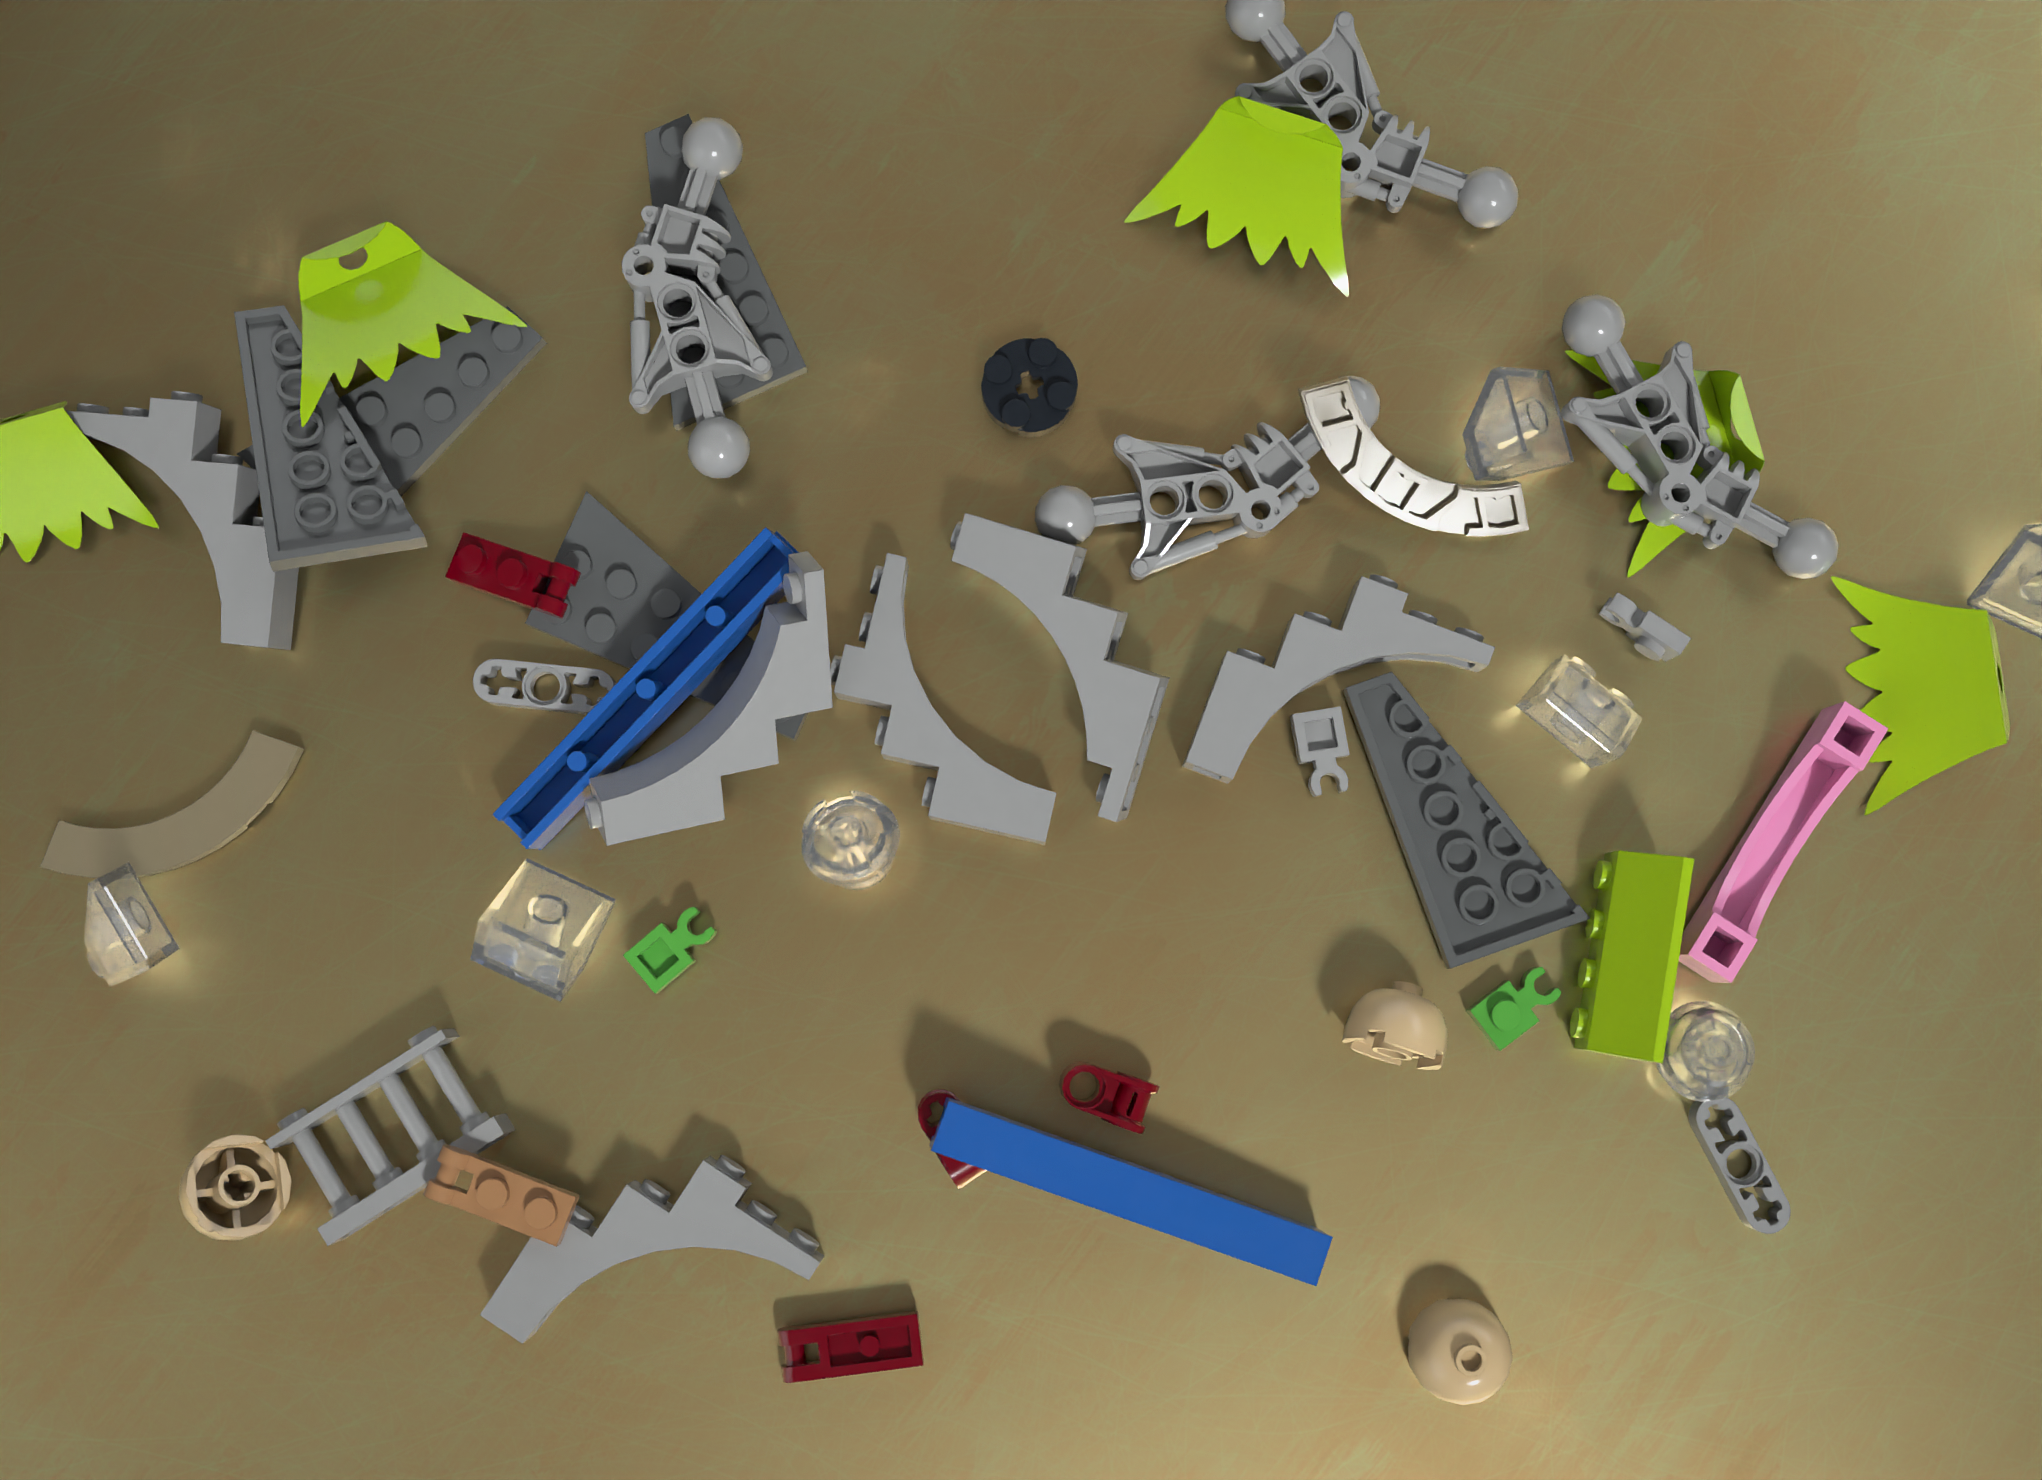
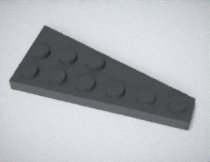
M689 114L645 133L652 206L663 208L664 204L674 207L678 206L690 170L684 163L681 153L683 135L692 124ZM717 180L706 216L725 228L732 237L729 243L720 245L726 251L725 258L714 260L721 267L716 283L724 296H730L773 368V375L767 381H759L744 374L716 378L719 395L725 410L803 375L808 370L720 180ZM672 274L694 281L715 302L708 289L701 286L697 276ZM679 301L673 304L669 315L673 317L686 315L691 310L692 303ZM698 346L688 348L683 353L681 361L687 364L696 363L703 358L705 349ZM687 387L671 392L673 426L676 431L696 423Z
M282 305L234 312L268 558L273 572L428 547L425 535L418 524L412 519L403 499L384 473L380 461L350 412L342 404L330 380L310 419L304 427L301 426L302 334L286 307Z
M508 306L506 307V309H508L510 312H512L513 314H515L519 319H521V318H520L514 311H512ZM483 319L470 327V333L460 332L441 342L439 358H429L419 354L395 367L388 381L377 377L339 398L350 412L380 461L384 473L401 497L547 344L543 337L524 320L522 321L527 327H517L514 324L508 325ZM253 445L237 453V455L242 457L252 469L256 470Z
M586 491L554 562L564 564L581 572L576 587L570 586L564 603L568 604L563 619L531 609L525 624L630 670L697 600L701 593ZM551 579L547 580L542 594H546ZM746 635L689 696L716 706L738 677L751 653L755 641ZM808 713L775 719L776 733L796 741Z
M1393 672L1346 687L1343 690L1446 969L1457 967L1591 919L1580 905H1576L1560 885L1562 882L1554 872L1547 868L1528 845L1529 841L1480 780L1477 781L1461 762L1462 758L1451 744L1448 745L1429 722L1427 714Z

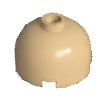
M1395 981L1393 982L1392 989H1375L1362 996L1353 1006L1346 1022L1342 1042H1351L1350 1048L1354 1051L1384 1062L1401 1066L1402 1060L1416 1058L1418 1059L1417 1069L1438 1070L1443 1066L1447 1049L1448 1030L1445 1018L1435 1003L1422 997L1423 989L1407 982Z
M233 1134L214 1140L192 1157L181 1177L179 1201L184 1217L196 1231L214 1240L239 1241L265 1231L278 1218L280 1212L285 1209L290 1199L291 1176L286 1160L279 1152L274 1153L269 1146L263 1144L264 1140L256 1136Z
M1449 1298L1437 1300L1423 1309L1410 1326L1408 1335L1410 1340L1408 1345L1409 1366L1419 1383L1440 1400L1461 1405L1483 1402L1497 1393L1508 1378L1513 1358L1509 1335L1498 1317L1478 1302L1468 1299L1450 1300Z

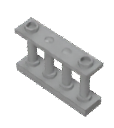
M431 1026L408 1040L411 1049L310 1113H307L306 1109L302 1108L288 1115L277 1123L280 1131L265 1140L270 1149L287 1146L294 1142L332 1206L328 1211L332 1219L317 1228L327 1246L346 1239L426 1188L429 1179H435L441 1165L437 1159L443 1144L446 1143L443 1139L437 1140L399 1077L401 1073L423 1059L463 1123L459 1127L463 1136L449 1145L478 1155L516 1130L506 1113L490 1118L487 1112H480L443 1051L442 1047L459 1037L455 1028L437 1031L435 1026ZM379 1087L382 1088L419 1150L416 1157L420 1163L405 1173L402 1172L400 1167L394 1169L355 1103ZM336 1114L376 1179L372 1183L376 1191L361 1201L356 1194L350 1196L312 1132L314 1128Z

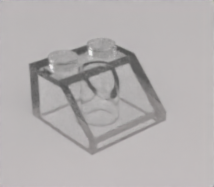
M1564 654L1547 667L1516 706L1591 769L1619 759L1627 750L1643 718L1632 710L1635 706L1626 695L1613 688L1608 690L1594 679L1596 673L1586 662L1577 657L1570 659Z
M527 858L479 918L470 960L561 1002L584 970L616 899Z

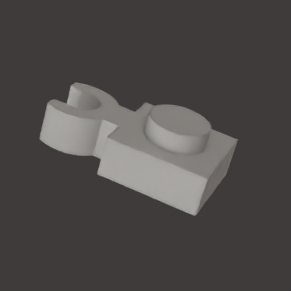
M1616 593L1613 598L1610 597L1599 612V615L1608 622L1625 629V635L1635 641V649L1642 655L1655 661L1662 659L1666 662L1680 655L1691 639L1650 610L1646 613L1643 612L1634 602L1620 593Z
M1341 706L1292 714L1290 721L1298 765L1313 763L1314 771L1308 780V788L1313 797L1322 795L1320 779L1324 775H1330L1336 780L1338 793L1347 791V774L1336 762V758L1350 755Z

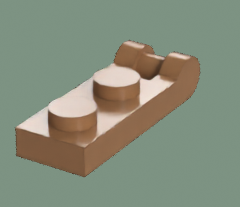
M443 1144L437 1159L441 1165L435 1179H429L423 1193L425 1197L439 1203L452 1205L557 1247L561 1244L580 1195L464 1149ZM460 1170L474 1174L468 1190L455 1186Z

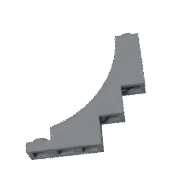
M965 513L963 522L959 521L956 524L951 536L950 547L954 550L951 561L980 572L1010 591L1037 616L1051 634L1062 652L1076 683L1085 721L1087 760L1112 768L1111 774L1105 773L1098 786L1096 802L1102 803L1098 816L1114 822L1127 819L1170 677L1114 660L1128 613L1073 596L1086 555V548Z
M808 551L788 554L789 573L783 576V587L788 602L765 606L760 630L748 659L726 694L706 717L684 736L645 760L616 772L589 779L592 798L584 800L587 821L590 829H599L607 846L725 820L721 776L779 764L775 719L833 708L824 569Z

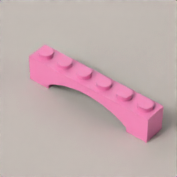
M1846 701L1821 710L1684 930L1679 962L1710 982L1732 983L1758 941L1755 937L1765 912L1795 857L1839 794L1859 771H1863L1886 734L1887 727Z

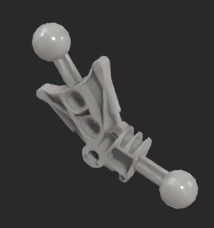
M1227 0L1225 13L1231 31L1242 40L1261 42L1283 71V73L1265 83L1240 84L1236 88L1235 97L1241 96L1327 124L1337 135L1343 146L1341 198H1352L1356 195L1371 201H1375L1377 198L1386 202V208L1389 212L1397 213L1401 210L1413 186L1457 202L1464 220L1474 227L1492 228L1503 224L1511 218L1517 208L1519 196L1517 186L1510 174L1500 167L1489 166L1476 169L1470 174H1465L1424 159L1423 157L1429 143L1430 127L1426 126L1420 136H1416L1413 134L1414 121L1411 120L1404 130L1397 129L1398 115H1392L1382 110L1377 98L1380 92L1355 33L1352 14L1347 11L1338 13L1334 20L1331 35L1318 48L1307 55L1283 23L1286 15L1284 0ZM1313 78L1318 80L1324 88L1319 92H1309L1301 86L1300 82ZM1368 105L1374 118L1372 128L1380 135L1371 150L1359 142L1369 115ZM1334 116L1346 117L1351 122L1352 127L1347 130H1337L1330 125L1329 119Z
M704 117L692 123L683 135L681 153L684 163L690 170L678 206L674 207L664 204L663 208L648 205L642 209L641 216L645 227L643 232L638 233L634 247L630 248L624 255L622 272L634 294V320L630 321L632 391L629 395V402L637 413L646 414L663 395L687 387L697 423L688 441V457L694 468L700 473L717 479L729 478L744 467L750 454V440L743 427L736 421L726 418L715 379L723 376L744 374L759 381H767L773 375V368L730 296H724L716 283L721 267L714 260L725 258L726 251L720 245L729 243L732 236L725 228L708 218L706 213L717 180L733 174L740 164L743 143L740 134L732 125L721 118ZM672 274L697 276L701 286L708 289L715 302L694 281ZM645 301L654 302L662 330L652 352L650 351V322L645 320ZM679 301L692 303L691 310L682 317L669 315L673 304ZM698 346L705 349L704 356L700 361L693 364L681 361L683 353L688 348Z
M1599 294L1581 297L1568 307L1563 319L1562 332L1565 342L1575 353L1595 357L1616 395L1604 399L1574 397L1563 406L1561 416L1565 421L1577 425L1623 475L1627 472L1645 491L1641 499V509L1648 521L1657 526L1664 527L1674 524L1692 535L1698 533L1704 536L1703 544L1708 549H1715L1724 544L1732 530L1736 527L1771 546L1777 566L1788 576L1810 579L1817 578L1826 573L1836 561L1839 544L1834 530L1825 522L1813 518H1800L1787 522L1751 502L1759 486V471L1753 468L1744 475V463L1741 460L1736 461L1729 467V455L1710 445L1706 432L1710 426L1693 373L1692 347L1685 341L1676 343L1665 353L1658 373L1643 381L1620 342L1626 323L1620 306L1612 298ZM1636 401L1643 403L1648 408L1649 417L1642 415L1637 410ZM1661 443L1668 445L1672 449L1674 460L1664 455ZM1695 462L1704 469L1697 479L1690 475Z
M1346 376L1350 380L1359 410L1371 429L1377 421L1380 412V399L1375 387L1362 377ZM1259 422L1257 424L1259 437L1250 433L1244 435L1247 449L1233 444L1231 450L1225 454L1204 452L1202 447L1140 440L1127 434H1122L1115 439L1112 450L1129 468L1136 492L1090 498L1085 491L1075 486L1060 485L1049 489L1041 496L1035 508V522L1041 535L1077 545L1091 535L1094 527L1140 521L1142 530L1140 551L1129 567V574L1135 580H1142L1147 575L1218 549L1217 544L1240 535L1256 539L1265 536L1299 506L1297 502L1303 497L1311 498L1319 491V484L1309 471L1311 466L1307 461L1322 448L1314 437L1309 423L1305 424L1287 440L1274 427ZM1210 464L1221 465L1222 468H1219V467H1216V466H1213V465H1210ZM1238 467L1250 491L1246 493L1227 471ZM1291 485L1295 488L1290 493L1285 492L1282 494ZM1205 486H1212L1218 489L1223 497L1222 506L1217 509H1210L1204 506L1199 498V490ZM1158 492L1170 495L1175 503V511L1168 515L1156 513L1151 507L1150 497ZM1251 508L1260 509L1263 513V520L1255 518L1252 515ZM1233 520L1234 526L1214 534L1210 530L1173 544L1188 525Z

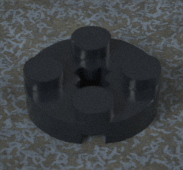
M1023 338L1011 341L1000 347L985 363L981 383L983 404L990 418L1003 429L1005 427L1025 437L1042 436L1059 428L1074 407L1078 389L1077 374L1071 360L1062 350L1057 348L1053 341L1047 338ZM1030 376L1032 380H1040L1042 385L1037 388L1038 397L1030 399L1027 393L1018 394L1016 388L1022 385V378Z

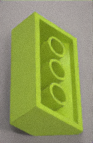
M1618 850L1605 853L1604 860L1598 861L1593 878L1594 889L1599 890L1596 909L1590 910L1588 916L1591 919L1587 920L1585 929L1586 937L1591 939L1588 958H1583L1578 971V986L1583 988L1580 1008L1576 1007L1570 1021V1035L1575 1038V1049L1633 1060L1663 1063L1694 865L1693 858Z

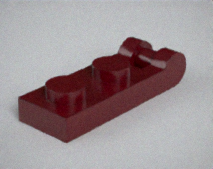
M463 532L445 577L455 583L563 619L568 604L564 603L570 586L576 587L581 572L564 564L551 562ZM551 579L546 594H542L547 580Z
M918 1311L811 1325H792L777 1329L778 1345L784 1347L786 1364L781 1365L783 1383L819 1380L924 1365ZM818 1343L819 1360L806 1361L804 1344Z

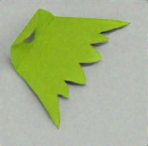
M1241 96L1230 98L1220 105L1209 123L1176 164L1124 220V223L1143 220L1181 205L1175 222V226L1179 227L1195 220L1207 210L1208 247L1215 248L1221 246L1246 226L1250 248L1260 265H1264L1272 257L1286 236L1291 254L1299 267H1304L1309 250L1312 248L1332 282L1344 295L1349 296L1341 225V162L1343 146L1337 135L1327 124Z
M388 221L302 257L298 274L302 310L301 426L304 427L310 419L332 374L335 373L341 386L346 388L352 380L358 359H361L379 378L388 381L395 369L399 343L423 356L439 358L441 349L436 324L455 331L470 333L471 328L464 318V315H469L503 324H514L517 327H527V325L508 309L434 260L408 234ZM361 248L367 251V260L359 268L346 269L339 263V257L351 254Z
M1573 350L1565 351L1578 364L1609 383L1594 356L1588 357L1575 353ZM1632 360L1643 381L1656 375L1660 368L1658 364ZM1693 370L1710 426L1706 430L1710 445L1729 455V467L1736 461L1741 460L1744 463V475L1753 468L1757 469L1760 474L1765 460L1740 374L1728 370ZM1613 388L1594 392L1593 395L1596 399H1604L1616 395ZM1636 401L1637 410L1642 415L1649 417L1648 408L1643 403ZM1731 418L1736 433L1741 440L1737 439L1731 430ZM1661 443L1664 455L1674 460L1672 449L1668 445ZM1695 462L1690 475L1697 479L1704 469ZM1618 469L1614 471L1608 482V488L1613 490H1643L1627 472L1623 475ZM1642 497L1630 513L1628 518L1630 523L1647 519L1641 509ZM1649 522L1635 550L1627 577L1630 578L1642 569L1658 553L1686 531L1674 524L1664 527Z
M67 401L0 419V550L3 545L4 533H6L18 554L26 563L31 561L41 543L44 525L67 546L74 549L80 548L82 540L81 512H84L93 521L110 530L114 526L108 508L141 524L159 528L151 512L65 411L64 407L67 405Z
M1831 576L1833 583L1848 602L1872 622L1871 625L1851 627L1850 631L1864 643L1880 649L1879 652L1858 659L1845 668L1859 682L1875 690L1882 691L1881 694L1869 701L1860 711L1887 727V732L1892 733L1878 745L1869 760L1870 763L1890 760L1892 763L1886 769L1872 792L1864 815L1880 809L1928 778L1968 758L2007 743L2010 733V721L1998 641L1994 625L1987 610L1949 607L1905 599Z

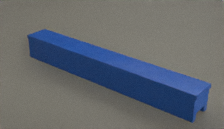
M765 527L492 815L498 821H504L522 839L520 843L526 849L542 850L584 806V800L592 798L589 779L618 771L762 620L765 606L777 604L785 596L783 576L789 573L788 554L799 552L779 532L776 531L774 533Z
M946 1097L935 1135L932 1136L929 1144L931 1151L1317 1286L1333 1238L1320 1229Z

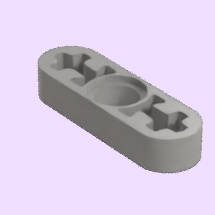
M489 659L478 666L473 676V687L477 695L493 705L587 715L603 697H598L596 705H592L591 699L587 696L572 694L569 677L576 676L573 684L582 688H592L594 681L599 680L600 686L607 689L608 692L617 682L606 672L599 669L505 659ZM498 670H501L504 677L514 681H522L521 672L527 671L522 681L524 698L518 699L521 691L514 687H500L498 695H495L494 689L487 686V679L495 678ZM553 674L559 680V692L553 699L541 701L534 694V684L540 676ZM571 694L573 703L566 704Z
M1704 1095L1699 1097L1690 1107L1689 1123L1739 1219L1748 1228L1761 1233L1772 1234L1782 1230L1790 1218L1789 1202L1738 1106L1732 1100L1723 1096ZM1710 1106L1713 1109L1724 1110L1725 1116L1719 1120L1720 1125L1726 1135L1735 1136L1738 1134V1139L1725 1141L1717 1127L1705 1125V1120L1710 1117V1111L1708 1110ZM1716 1142H1723L1716 1148ZM1737 1149L1745 1150L1749 1154L1752 1163L1748 1174L1741 1178L1733 1177L1727 1169V1158L1731 1152ZM1762 1179L1763 1184L1756 1185ZM1753 1186L1757 1195L1762 1200L1773 1202V1207L1768 1210L1769 1220L1757 1216L1754 1217L1753 1212L1758 1210L1759 1204L1753 1193L1747 1191L1740 1193V1188Z

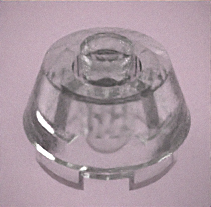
M850 791L852 796L839 797L829 803L823 799L812 808L802 828V855L810 871L823 881L847 890H864L878 884L891 870L899 846L900 830L895 815L886 805L868 793Z
M1690 1002L1681 1005L1671 1012L1663 1063H1656V1066L1668 1085L1680 1095L1699 1102H1716L1735 1094L1748 1080L1755 1059L1754 1042L1744 1022L1730 1009L1714 1002Z

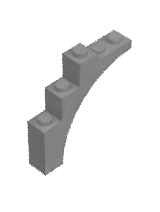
M172 391L171 399L150 397L149 410L123 407V415L109 414L108 407L78 403L77 411L65 410L87 438L100 440L124 450L152 469L181 499L200 529L214 565L221 601V643L291 650L299 568L273 572L270 566L263 517H257L259 487L256 470L243 466L242 457L217 454L221 409L202 403V395Z
M887 553L884 566L876 565L872 576L870 594L877 595L873 613H864L860 627L859 641L866 642L865 648L845 644L843 655H834L830 672L831 685H835L834 693L836 697L850 702L891 710L889 717H880L875 745L882 746L881 755L884 759L938 771L937 779L927 778L921 804L922 806L930 807L928 817L931 820L1045 845L1056 793L1021 782L985 762L953 734L932 707L914 671L906 641L904 600L909 569L908 561L904 556Z
M1375 574L1370 575L1369 579L1361 576L1353 586L1338 629L1330 627L1332 623L1330 619L1314 612L1305 611L1303 616L1296 613L1288 621L1272 667L1264 665L1265 658L1250 650L1238 648L1236 654L1230 651L1226 652L1182 767L1228 784L1233 780L1249 745L1271 716L1294 696L1329 676L1365 664L1397 660L1440 662L1478 673L1489 665L1495 647L1483 643L1484 637L1475 631L1461 627L1451 631L1436 625L1437 618L1425 612L1410 610L1409 614L1403 613L1402 610L1408 593L1398 590V584L1395 581Z
M720 1155L718 1160L709 1156L702 1161L674 1205L667 1201L670 1193L648 1179H645L642 1184L637 1180L626 1184L598 1228L592 1225L595 1220L594 1217L576 1205L561 1244L556 1247L531 1237L480 1316L523 1344L535 1335L558 1304L585 1281L615 1264L648 1253L689 1247L736 1250L773 1261L808 1280L817 1269L824 1255L817 1251L820 1244L807 1233L797 1228H794L790 1233L774 1223L777 1215L763 1204L752 1200L747 1205L741 1201L752 1184L743 1178L746 1170L741 1165L724 1155Z

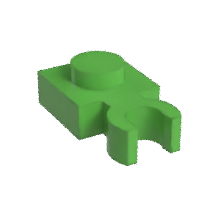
M691 907L685 910L678 919L677 929L673 932L665 923H660L623 955L655 994L661 992L696 962L688 951L692 945H704L710 942L717 934V930L712 926L700 935L692 933L690 922L701 912L698 907Z
M1534 967L1527 970L1521 977L1518 989H1515L1509 980H1504L1466 1009L1495 1050L1501 1051L1540 1021L1531 1008L1535 1005L1551 1004L1560 997L1562 992L1559 988H1551L1543 995L1535 991V980L1546 972L1543 967Z

